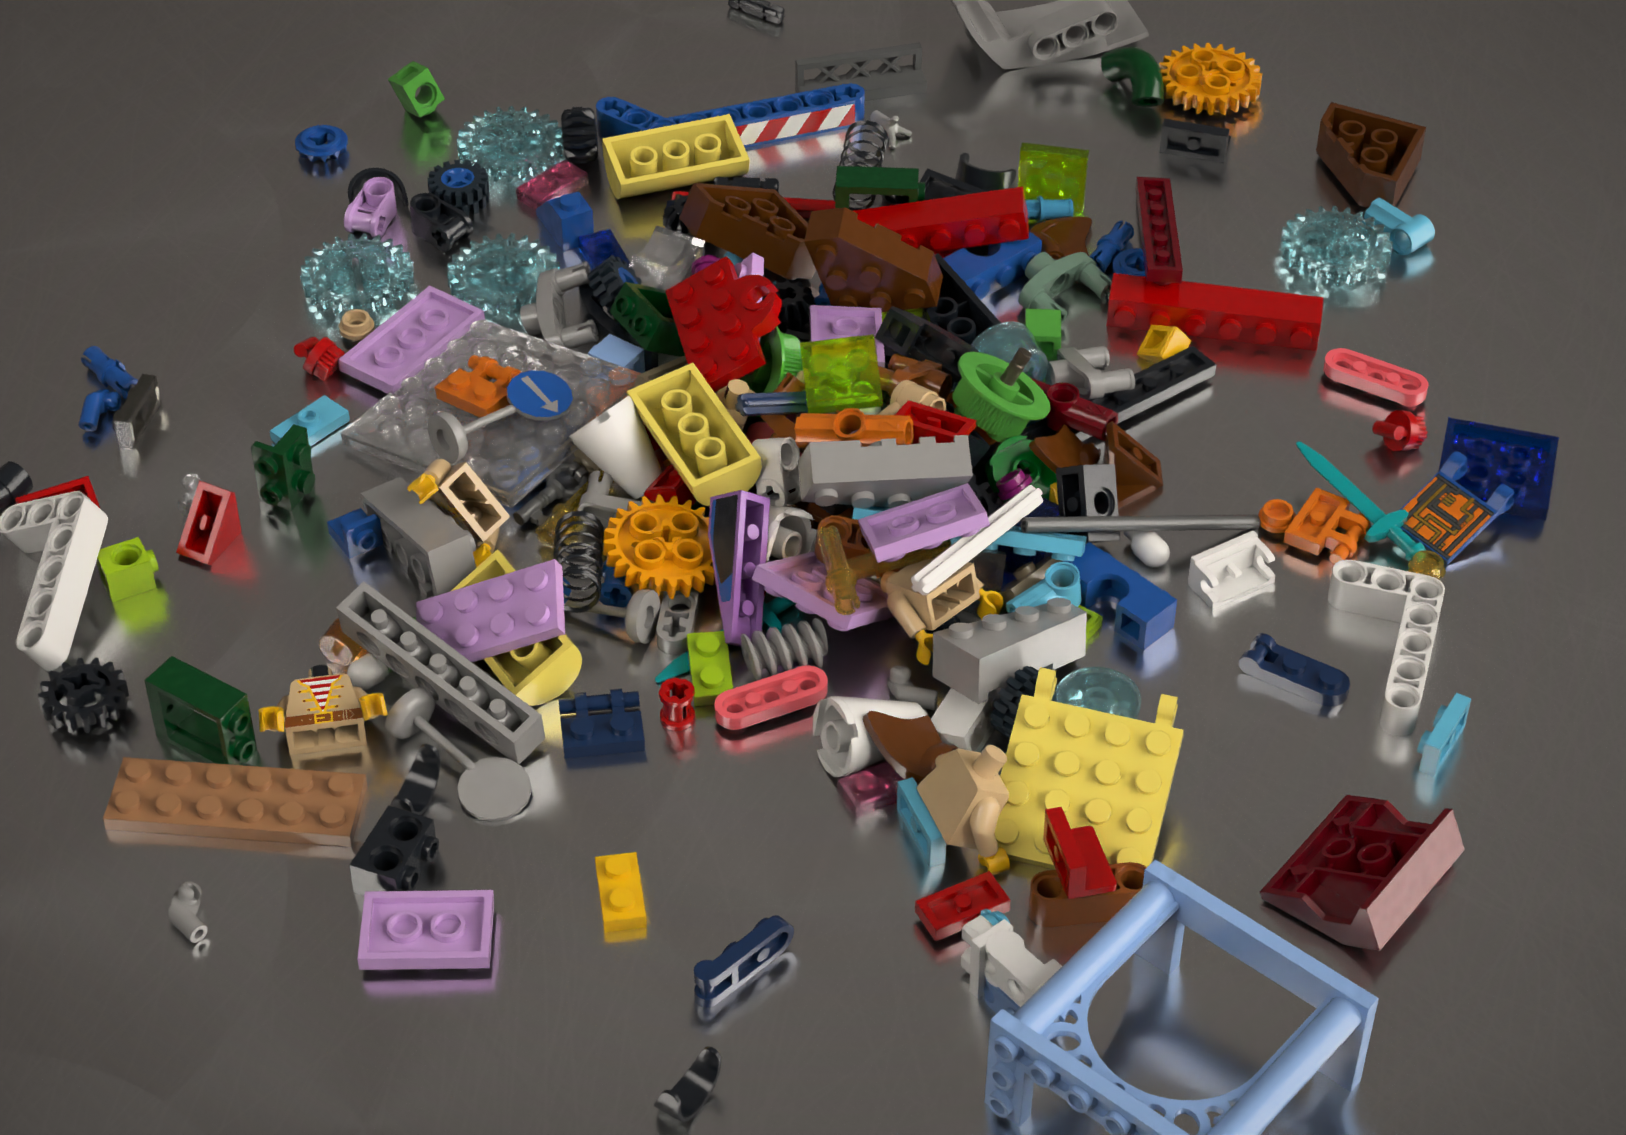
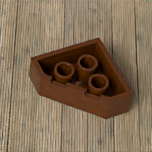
M1331 102L1320 121L1316 152L1358 205L1369 208L1371 202L1380 197L1395 207L1421 160L1426 127Z
M693 183L679 217L687 226L691 235L731 252L742 259H745L751 253H755L764 258V268L786 279L813 278L816 268L804 243L808 223L775 189Z
M845 207L811 211L804 243L831 306L881 308L882 312H888L892 306L902 310L937 307L943 275L932 250L922 245L917 249L901 241L902 235L882 225L876 224L872 227L858 220V214Z

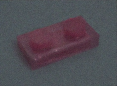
M564 160L517 187V199L536 211L546 201L565 194L574 193L588 185V173Z
M886 761L838 779L837 791L855 818L897 803L898 781L904 779Z

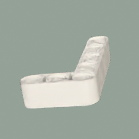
M72 491L15 504L8 507L0 515V533L24 553L43 551L17 635L16 646L46 671L57 669L65 662L69 655L108 523L107 514L80 491Z
M1341 560L1335 563L1332 568L1328 591L1329 603L1334 608L1342 611L1401 623L1384 695L1380 725L1388 734L1401 737L1407 736L1416 727L1445 587L1440 580L1429 575L1356 560Z

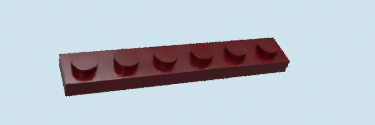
M1137 177L1135 189L1146 281H1151L1158 285L1181 283L1183 268L1170 178Z

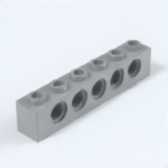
M363 581L336 607L344 634L415 688H425L431 693L436 704L508 759L521 764L545 739L542 715L366 582Z

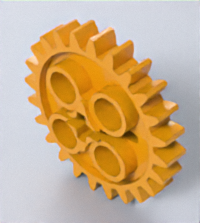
M1194 43L1193 49H1189L1183 45L1181 46V52L1171 50V56L1165 55L1163 62L1159 63L1164 84V98L1173 99L1172 105L1174 106L1184 104L1183 110L1185 111L1192 107L1196 108V114H1200L1202 110H1207L1211 116L1214 114V110H1219L1223 115H1226V109L1238 112L1239 106L1248 108L1249 102H1255L1256 95H1260L1262 82L1260 66L1254 65V58L1245 59V52L1235 54L1234 47L1223 50V44H1219L1217 48H1212L1210 43H1206L1205 48H1201L1197 43Z
M657 495L656 502L651 503L647 497L643 496L641 506L629 501L627 511L618 508L616 518L610 517L608 528L604 530L603 555L607 556L606 566L615 567V578L626 576V587L637 583L639 584V590L649 588L657 592L658 596L661 591H666L670 599H674L675 591H680L686 598L690 596L691 588L702 593L705 583L715 584L708 538L709 517H704L706 508L691 509V500L680 505L678 504L677 496H673L670 502H664L663 497Z

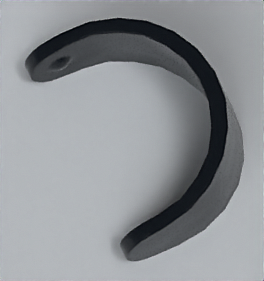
M968 153L960 155L955 178L959 181L987 192L1008 189L1015 180V169L1006 171L982 169L968 163L970 158Z
M368 168L357 173L349 183V204L354 201L366 181L375 177H385L393 182L395 196L401 199L404 207L409 206L407 193L402 181L389 170Z
M422 744L411 769L398 795L393 798L390 806L418 815H422L426 811L434 796L440 773V755L434 746L430 744Z
M705 1047L671 1090H664L661 1093L654 1107L681 1122H687L692 1119L705 1105L716 1085L722 1063L720 1053L713 1047Z

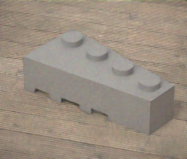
M955 435L953 438L954 442L936 443L935 436L919 437V443L909 445H897L896 438L881 439V441L874 442L868 447H862L860 440L809 442L798 460L802 502H815L819 506L845 504L852 505L855 508L875 506L889 507L891 509L967 484L973 476L968 435Z
M402 477L360 493L366 515L376 514L380 518L384 546L390 553H396L401 567L407 574L415 573L420 581L419 589L426 597L450 592L476 569L473 552L476 551V544L472 534L458 526L452 516L445 515L434 501L427 500L423 504H419L420 499L413 490L410 492L407 490V486L410 484Z
M1053 598L1048 600L1047 604L1035 607L1021 606L1016 608L1015 612L1003 615H986L982 620L972 623L951 624L948 629L933 632V677L977 704L988 700V692L996 689V692L999 693L1001 688L1005 689L1007 687L1006 681L1010 677L1014 679L1015 672L1019 669L1023 670L1025 666H1031L1038 671L1040 667L1055 670L1084 657L1086 653L1087 612L1071 604V601L1068 599Z

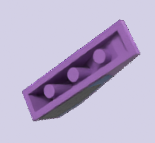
M743 490L710 498L708 538L726 644L741 647L740 636L742 633L746 634L751 641L754 631L759 630L762 632L765 586L752 580L756 565L766 563L770 498Z

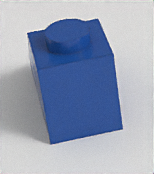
M579 191L548 200L536 209V215L563 252L594 243L593 210Z

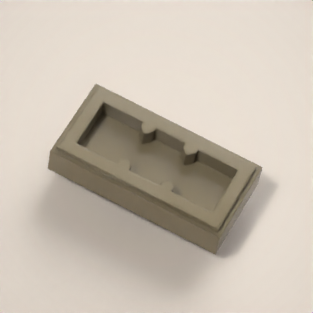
M1050 555L1042 558L1035 564L1030 561L1013 572L1015 579L997 591L1003 597L1002 608L1006 607V602L1043 580L1046 570L1052 564L1062 561L1052 559Z

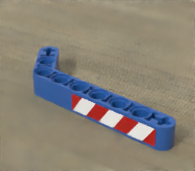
M842 84L669 118L662 117L620 98L606 97L596 103L597 134L600 138H607L730 114L744 148L849 128L853 123L864 120L865 91L857 84Z

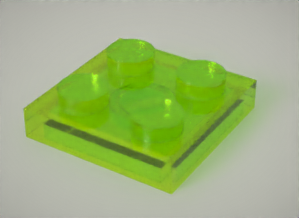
M1022 142L1018 187L1023 186L1025 200H1036L1038 196L1049 200L1072 199L1074 212H1083L1089 150Z
M874 334L800 343L808 413L821 414L836 412L837 409L842 411L846 408L864 409L883 406Z

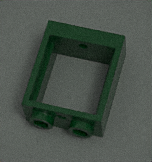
M837 166L835 209L845 207L850 210V194L909 196V203L924 201L925 182H918L919 168Z
M624 282L609 312L644 350L680 357L685 356L665 290Z
M173 656L169 657L144 680L157 737L207 763L242 765L252 758L257 750L246 693Z

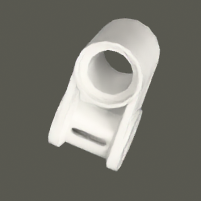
M791 437L756 439L753 441L752 446L761 457L762 462L761 472L755 483L757 495L770 498V506L786 507V504L792 505L802 500L798 467L800 451L795 440ZM796 488L794 492H789V490ZM773 490L774 493L767 495L769 491Z

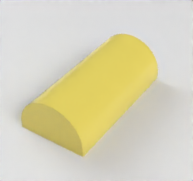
M730 114L602 138L605 169L611 190L616 199L693 185V183L714 181L716 177L730 178L745 175L749 171L750 159Z
M690 363L626 391L627 396L631 397L641 420L700 504L710 507L711 497L738 490L748 492L756 483L762 468L761 457L694 363Z
M497 549L451 591L516 570ZM566 633L565 635L484 659L504 687L529 706L547 703L563 694L576 680L582 665L581 653Z

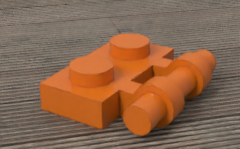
M473 355L468 360V367L473 370L472 372L459 368L434 387L437 399L481 418L510 405L507 400V387L511 379L520 374L521 371L511 366L504 368L498 365L495 359L488 356L479 357ZM491 379L497 380L494 383L490 382Z
M1316 487L1286 529L1283 542L1317 556L1324 547L1329 548L1333 551L1329 556V560L1335 565V563L1341 560L1352 558L1357 550V542L1365 538L1367 531L1371 527V521L1361 512L1356 514L1349 511L1350 502L1346 498ZM1338 527L1346 530V533H1339L1336 529Z

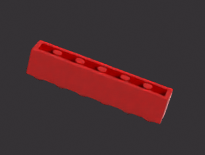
M1023 186L853 211L858 214V220L872 227L876 224L882 225L902 235L901 241L917 249L922 245L933 252L1029 239L1028 210Z
M1113 273L1106 326L1148 331L1151 325L1175 326L1186 336L1317 351L1324 297L1188 281L1158 285L1154 282L1146 281L1145 276Z

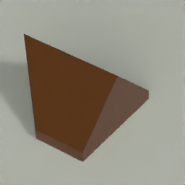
M1113 421L1107 424L1103 464H1115L1119 509L1163 486L1161 463L1156 456Z

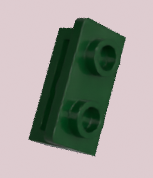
M293 424L274 447L258 441L253 443L251 453L259 499L269 505L292 511L300 500L312 491L315 484L307 428Z

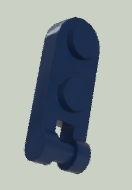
M1265 633L1256 635L1250 645L1251 650L1244 652L1238 662L1240 669L1244 673L1323 706L1333 707L1341 705L1347 700L1349 694L1350 680L1344 672L1278 645L1270 635Z
M779 915L763 918L741 940L730 943L716 959L698 962L694 967V981L696 983L694 988L695 1002L701 1007L710 1008L724 1000L787 949L794 935L793 926Z

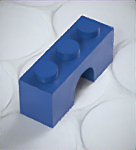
M1029 231V239L989 244L988 256H977L965 248H961L943 259L977 297L982 300L986 296L1025 276V269L1028 263L1041 252L1042 240Z
M1090 542L1085 544V551L1082 557L1075 556L1074 561H1062L1072 563L1080 572L1082 598L1080 605L1088 609L1098 602L1116 603L1114 631L1143 651L1174 627L1177 599Z

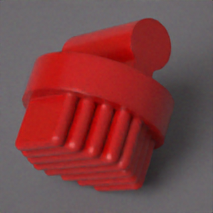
M312 336L294 346L295 355L306 358L303 369L312 376H317L322 381H326L338 369V359L345 354L328 337H324L319 341L316 337Z
M1404 410L1392 411L1385 421L1377 420L1372 427L1374 434L1383 436L1384 442L1390 450L1399 452L1419 449L1424 439L1427 438L1426 434L1428 433L1426 426H1424L1423 417Z

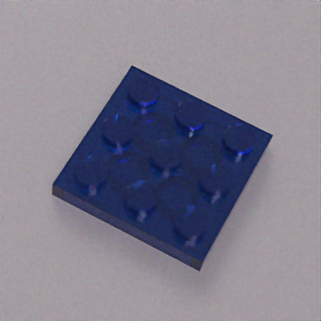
M1448 417L1438 472L1449 456L1458 451L1467 457L1465 464L1468 469L1465 475L1455 482L1485 503H1487L1501 484H1505L1514 490V494L1511 496L1514 499V504L1504 513L1546 520L1559 437Z

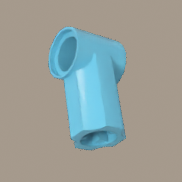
M1380 197L1372 201L1370 207L1365 211L1363 222L1387 236L1392 248L1400 255H1409L1434 239V226L1425 215L1416 214L1411 217Z
M1069 562L1052 564L1046 570L1043 580L1006 602L1008 613L1015 612V609L1021 606L1035 607L1047 604V601L1053 598L1068 599L1071 601V604L1078 607L1082 601L1080 572L1078 568Z

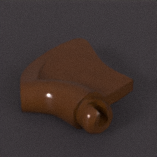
M1062 217L1046 220L1030 229L1031 233L1042 240L1041 252L1048 253L1055 260L1077 252H1085L1089 256L1085 245V240L1092 225V220L1089 217Z
M1065 424L1058 428L1054 436L1038 437L1029 443L1033 453L1055 474L1056 468L1097 465L1101 455V449H1097L1094 446L1096 443L1087 442L1083 444Z
M869 711L863 716V722L870 737L886 761L904 780L913 777L917 785L936 768L935 760L939 755L958 749L954 744H946L941 741L928 715L915 719H902L877 711Z

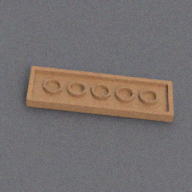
M123 757L103 816L105 830L351 847L367 788L366 774Z

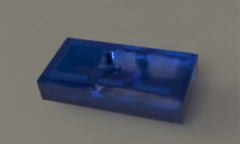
M611 229L578 237L579 248L592 270L613 255L614 257H619L621 262L624 260L628 264V268L634 270Z

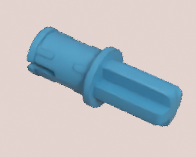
M1038 196L1036 200H1026L1028 220H1036L1037 223H1041L1043 220L1073 217L1072 199L1049 200Z

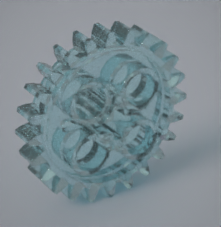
M510 106L508 111L505 112L500 107H496V113L494 114L485 110L483 118L474 115L473 123L465 122L464 129H459V137L456 138L459 160H463V164L466 160L472 162V166L475 163L480 164L481 169H486L488 176L494 175V181L496 182L501 177H506L507 181L511 182L513 177L516 176L520 180L525 181V175L527 174L536 178L538 177V170L549 172V165L556 166L557 158L563 157L562 127H558V121H550L549 114L539 117L538 109L527 113V107L521 108L520 111H515L514 107Z
M1319 206L1318 213L1306 209L1305 216L1296 213L1294 220L1287 221V226L1282 229L1280 251H1283L1282 260H1288L1287 267H1298V276L1308 273V281L1320 278L1322 279V285L1325 286L1329 281H1334L1336 287H1340L1341 281H1346L1348 285L1354 287L1355 280L1367 284L1368 277L1377 279L1379 272H1386V267L1390 265L1393 241H1389L1390 232H1383V224L1374 225V217L1363 219L1362 211L1353 215L1348 207L1343 212H1339L1336 206H1333L1331 211H1326L1322 206Z
M364 233L360 239H355L352 234H349L346 241L335 237V244L331 245L330 243L323 242V250L313 248V256H306L305 265H301L300 278L305 297L311 298L312 305L321 303L322 311L333 307L334 315H338L342 310L349 311L353 309H361L366 312L367 309H373L375 312L380 313L381 305L392 308V299L402 301L403 293H410V284H414L413 260H410L409 251L403 252L402 244L393 246V239L391 238L381 242L380 235L375 236L372 240L368 239L367 233ZM353 258H357L359 262L363 291H357L352 265Z
M499 233L496 235L495 240H490L487 236H483V243L481 244L473 240L470 241L471 249L460 247V255L453 254L452 263H448L447 279L452 296H457L458 299L475 307L478 306L484 312L488 309L492 310L493 316H497L500 310H505L507 316H511L513 309H517L520 312L521 306L536 302L539 274L553 268L560 270V265L557 261L556 253H550V246L548 245L541 247L540 240L537 239L529 243L527 235L523 236L520 240H516L514 233H511L508 239H503Z

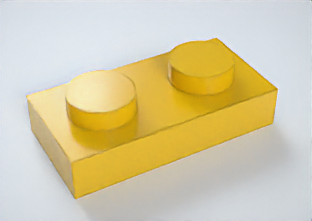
M637 852L596 856L595 869L604 933L647 928Z

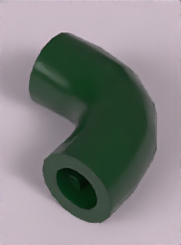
M1119 47L1103 54L1101 68L1107 80L1118 82L1130 79L1132 104L1140 107H1154L1164 103L1162 72L1151 54L1138 47Z

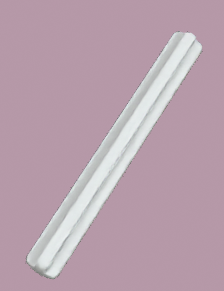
M1032 485L1025 487L988 516L990 526L981 528L975 535L961 537L911 577L913 584L911 588L913 591L919 592L921 595H928L1020 522L1023 517L1029 515L1043 503L1041 489H1035Z

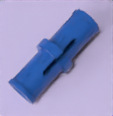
M1123 220L1117 221L1112 230L1098 240L1096 244L1098 246L1090 257L1096 262V266L1103 273L1116 255L1123 251V247L1134 236L1132 225L1129 222H1125L1123 225Z
M91 346L83 352V355L88 357L91 362L85 357H81L82 364L93 371L104 386H111L125 400H133L140 394V391L136 390L131 384L138 389H142L141 382L131 376L119 360L109 358L97 346Z

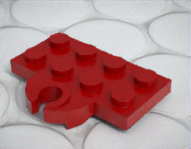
M727 256L665 290L687 363L695 364L714 392L727 386L730 380L740 379L766 364L758 338L771 332L781 323L778 316L782 307V300L776 294L779 290L768 278L761 275H746L738 278L734 264ZM766 296L764 300L757 303L761 297Z

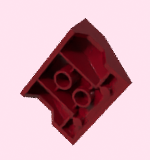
M1346 795L1261 889V898L1343 945L1380 951L1465 850L1453 809L1445 808L1432 824L1408 821L1388 800Z

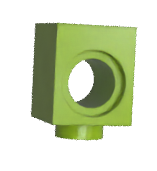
M139 537L99 550L96 561L98 572L111 602L156 588L153 573L159 571L158 563L153 550L146 551Z

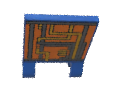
M1458 451L1452 453L1440 471L1400 509L1406 510L1409 513L1401 529L1416 543L1421 542L1429 553L1446 565L1458 556L1498 515L1509 510L1514 504V499L1511 497L1514 494V490L1505 484H1501L1487 503H1485L1455 482L1465 475L1468 469L1465 464L1467 457Z

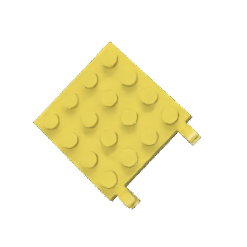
M1040 667L1034 697L1021 695L1006 752L1007 762L1002 767L1000 774L1003 783L1009 791V799L998 816L994 832L998 847L1005 849L1010 860L1056 870L1043 840L1045 809L1062 807L1071 829L1084 826H1092L1109 864L1134 862L1148 867L1154 859L1183 739V730L1173 728L1178 708V697L1161 694L1155 723L1052 701L1057 684V678H1055L1056 671Z

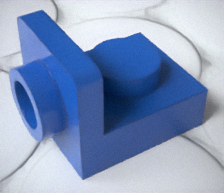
M359 508L327 522L329 534L349 559L383 545L381 522L376 514L367 516Z

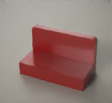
M1062 807L1045 809L1043 840L1067 899L1115 891L1117 881L1092 826H1084L1071 829Z

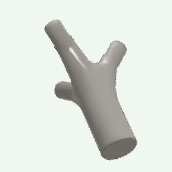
M875 110L870 116L871 121L876 122L886 131L890 149L895 148V134L910 137L912 134L911 131L897 124L899 117L896 115L889 118L879 110Z

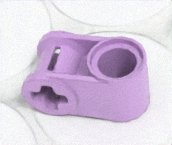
M375 177L364 183L359 194L346 209L344 228L347 232L361 231L370 233L376 239H380L384 235L386 228L397 214L393 182L385 177Z

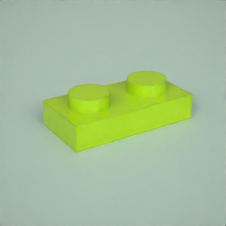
M724 631L688 633L687 651L691 683L695 688L693 696L694 706L714 705L718 695L733 689L728 644L725 642Z

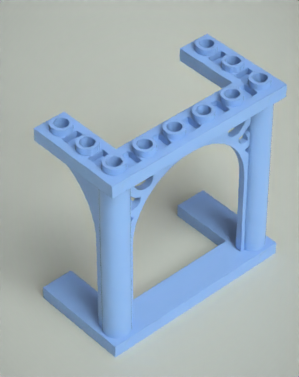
M1155 859L1145 869L1142 889L1013 1015L1001 1009L990 1020L984 1103L996 1115L1007 1118L1020 1127L1031 1116L1033 1086L1036 1083L1042 1088L1050 1089L1066 1100L1075 1111L1085 1113L1103 1125L1110 1135H1190L1174 1124V1119L1181 1114H1187L1197 1122L1199 1131L1196 1135H1261L1266 1127L1317 1071L1350 1092L1361 1081L1379 998ZM1185 926L1317 1008L1246 1083L1223 1095L1200 1100H1176L1159 1097L1139 1090L1123 1081L1105 1065L1097 1054L1090 1039L1087 1022L1089 1007L1097 991L1134 953L1170 975L1180 964ZM1068 1015H1071L1077 1022L1072 1024L1065 1022V1019ZM1068 1036L1076 1039L1080 1045L1073 1050L1065 1051L1051 1042L1050 1039ZM1079 1060H1082V1061L1086 1062L1087 1064H1089V1065L1091 1066V1068L1088 1067L1087 1065H1085L1084 1063H1082V1062L1079 1061ZM1154 1110L1161 1112L1164 1115V1117ZM1207 1112H1216L1221 1114L1219 1116L1214 1117V1127H1211L1210 1119L1207 1115Z

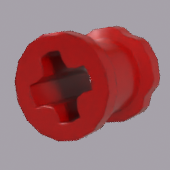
M667 679L661 684L659 690V698L663 703V707L660 710V722L665 728L672 731L686 730L695 722V710L691 706L695 688L687 679Z

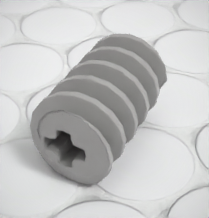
M814 618L812 626L807 621H799L796 630L791 624H785L782 627L781 633L776 627H771L767 630L766 637L761 631L757 630L752 633L751 641L746 634L742 633L740 636L746 666L752 672L756 681L762 679V670L765 668L773 676L777 674L779 665H782L784 670L788 671L793 668V662H797L799 667L808 665V659H813L816 667L822 668L823 656H826L828 653L827 635L820 618Z

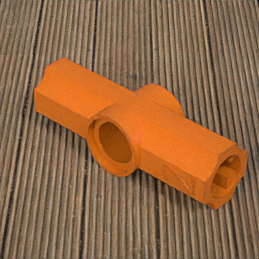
M846 408L838 414L801 413L796 418L794 428L795 442L799 448H806L809 442L860 440L862 447H868L874 442L881 441V439L896 438L897 445H909L913 443L914 437L913 421L910 416L864 415L857 408Z

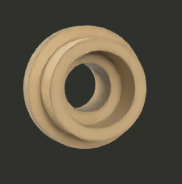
M361 309L347 311L343 314L342 320L339 323L340 334L352 341H361L375 330L373 319L368 312Z

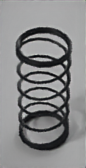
M860 120L853 123L846 132L839 166H859L857 164L868 167H882L881 164L883 163L888 143L886 131L876 122L869 120ZM870 125L877 128L884 138L877 132L867 129L857 130L851 134L850 132L857 126ZM862 132L873 133L882 140L883 146L880 148L877 144L866 140L851 143L850 138ZM868 143L875 146L878 150L874 152L860 151L853 145ZM848 148L850 149V151H852L849 154H847ZM855 154L864 159H875L878 163L875 166H871L860 161L853 162L849 156ZM847 159L850 163L845 165L844 161ZM835 182V185H834V188H833V192H832V193H833V199H834V200H835V186H836V182ZM871 195L870 197L865 199H854L850 197V200L855 202H865L871 200L866 206H863L861 208L850 207V210L854 211L870 208L874 204L876 195Z
M573 511L565 514L558 520L555 527L554 559L559 564L564 562L570 565L567 568H562L563 577L569 576L574 579L589 578L593 581L591 585L585 587H573L563 581V586L572 590H587L594 586L597 587L595 593L582 599L572 598L563 593L565 599L574 602H584L595 597L589 605L584 607L572 608L564 605V611L571 613H583L591 610L598 604L601 597L604 527L596 516L585 511ZM574 516L590 518L598 525L597 527L587 521H573L560 529L564 521ZM574 524H586L596 529L600 537L598 539L594 535L582 531L572 532L560 538V534L567 527ZM573 535H585L594 539L596 543L593 546L585 543L566 545L563 541ZM574 546H584V547H588V548H586V549H574V548H571V547H574ZM565 551L571 555L563 557L561 554ZM596 553L598 557L594 559L590 555ZM582 557L587 558L592 562L585 565L573 564L567 560L570 558ZM595 564L597 569L594 571L590 566Z

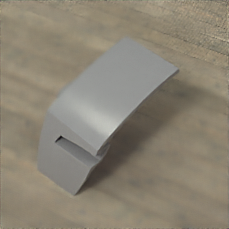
M950 0L977 44L1002 69L1034 67L1079 59L1122 47L1149 36L1148 30L1128 0H1058L1046 4L995 12L990 3L985 0Z

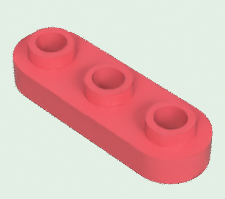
M1346 348L1330 350L1325 356L1324 373L1335 382L1346 384L1404 406L1418 405L1426 399L1428 381L1419 373Z
M806 665L724 691L715 700V719L724 728L738 730L815 705L827 696V675L818 667Z

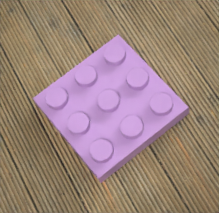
M815 551L756 565L752 580L765 586L764 590L767 593L777 597H786L795 602L796 608L808 614H817L827 619V624L839 631H849L850 629L868 626L871 623L895 617L887 606L888 595L882 591L881 584L856 571L826 565L817 559Z

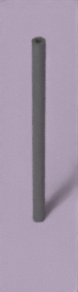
M1258 515L1023 517L1020 526L1023 533L1256 530L1260 526V518Z

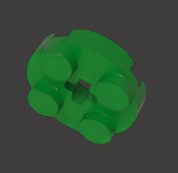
M1028 436L1010 437L993 451L985 465L988 482L993 492L998 493L999 490L996 487L998 480L1009 472L1018 469V465L1023 470L1028 468L1033 479L1030 485L1035 489L1040 488L1043 493L1041 495L1043 503L1036 508L1038 509L1049 501L1050 485L1057 482L1056 474L1030 449L1029 443L1032 440L1026 439ZM1010 499L1001 500V501L1004 502V504H1005V503H1006L1007 501H1009Z

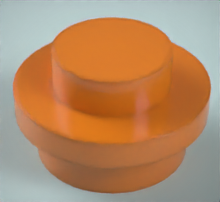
M1273 499L1264 504L1258 516L1260 518V526L1263 529L1279 534L1285 533L1296 517L1292 505L1287 501Z

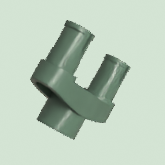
M1040 252L1031 259L1025 269V275L1030 280L1022 289L1018 303L1025 309L1061 310L1062 324L1068 312L1055 303L1052 298L1076 283H1083L1095 292L1100 299H1105L1106 296L1110 295L1112 279L1104 274L1096 266V262L1085 252H1077L1058 260L1053 259L1046 252Z

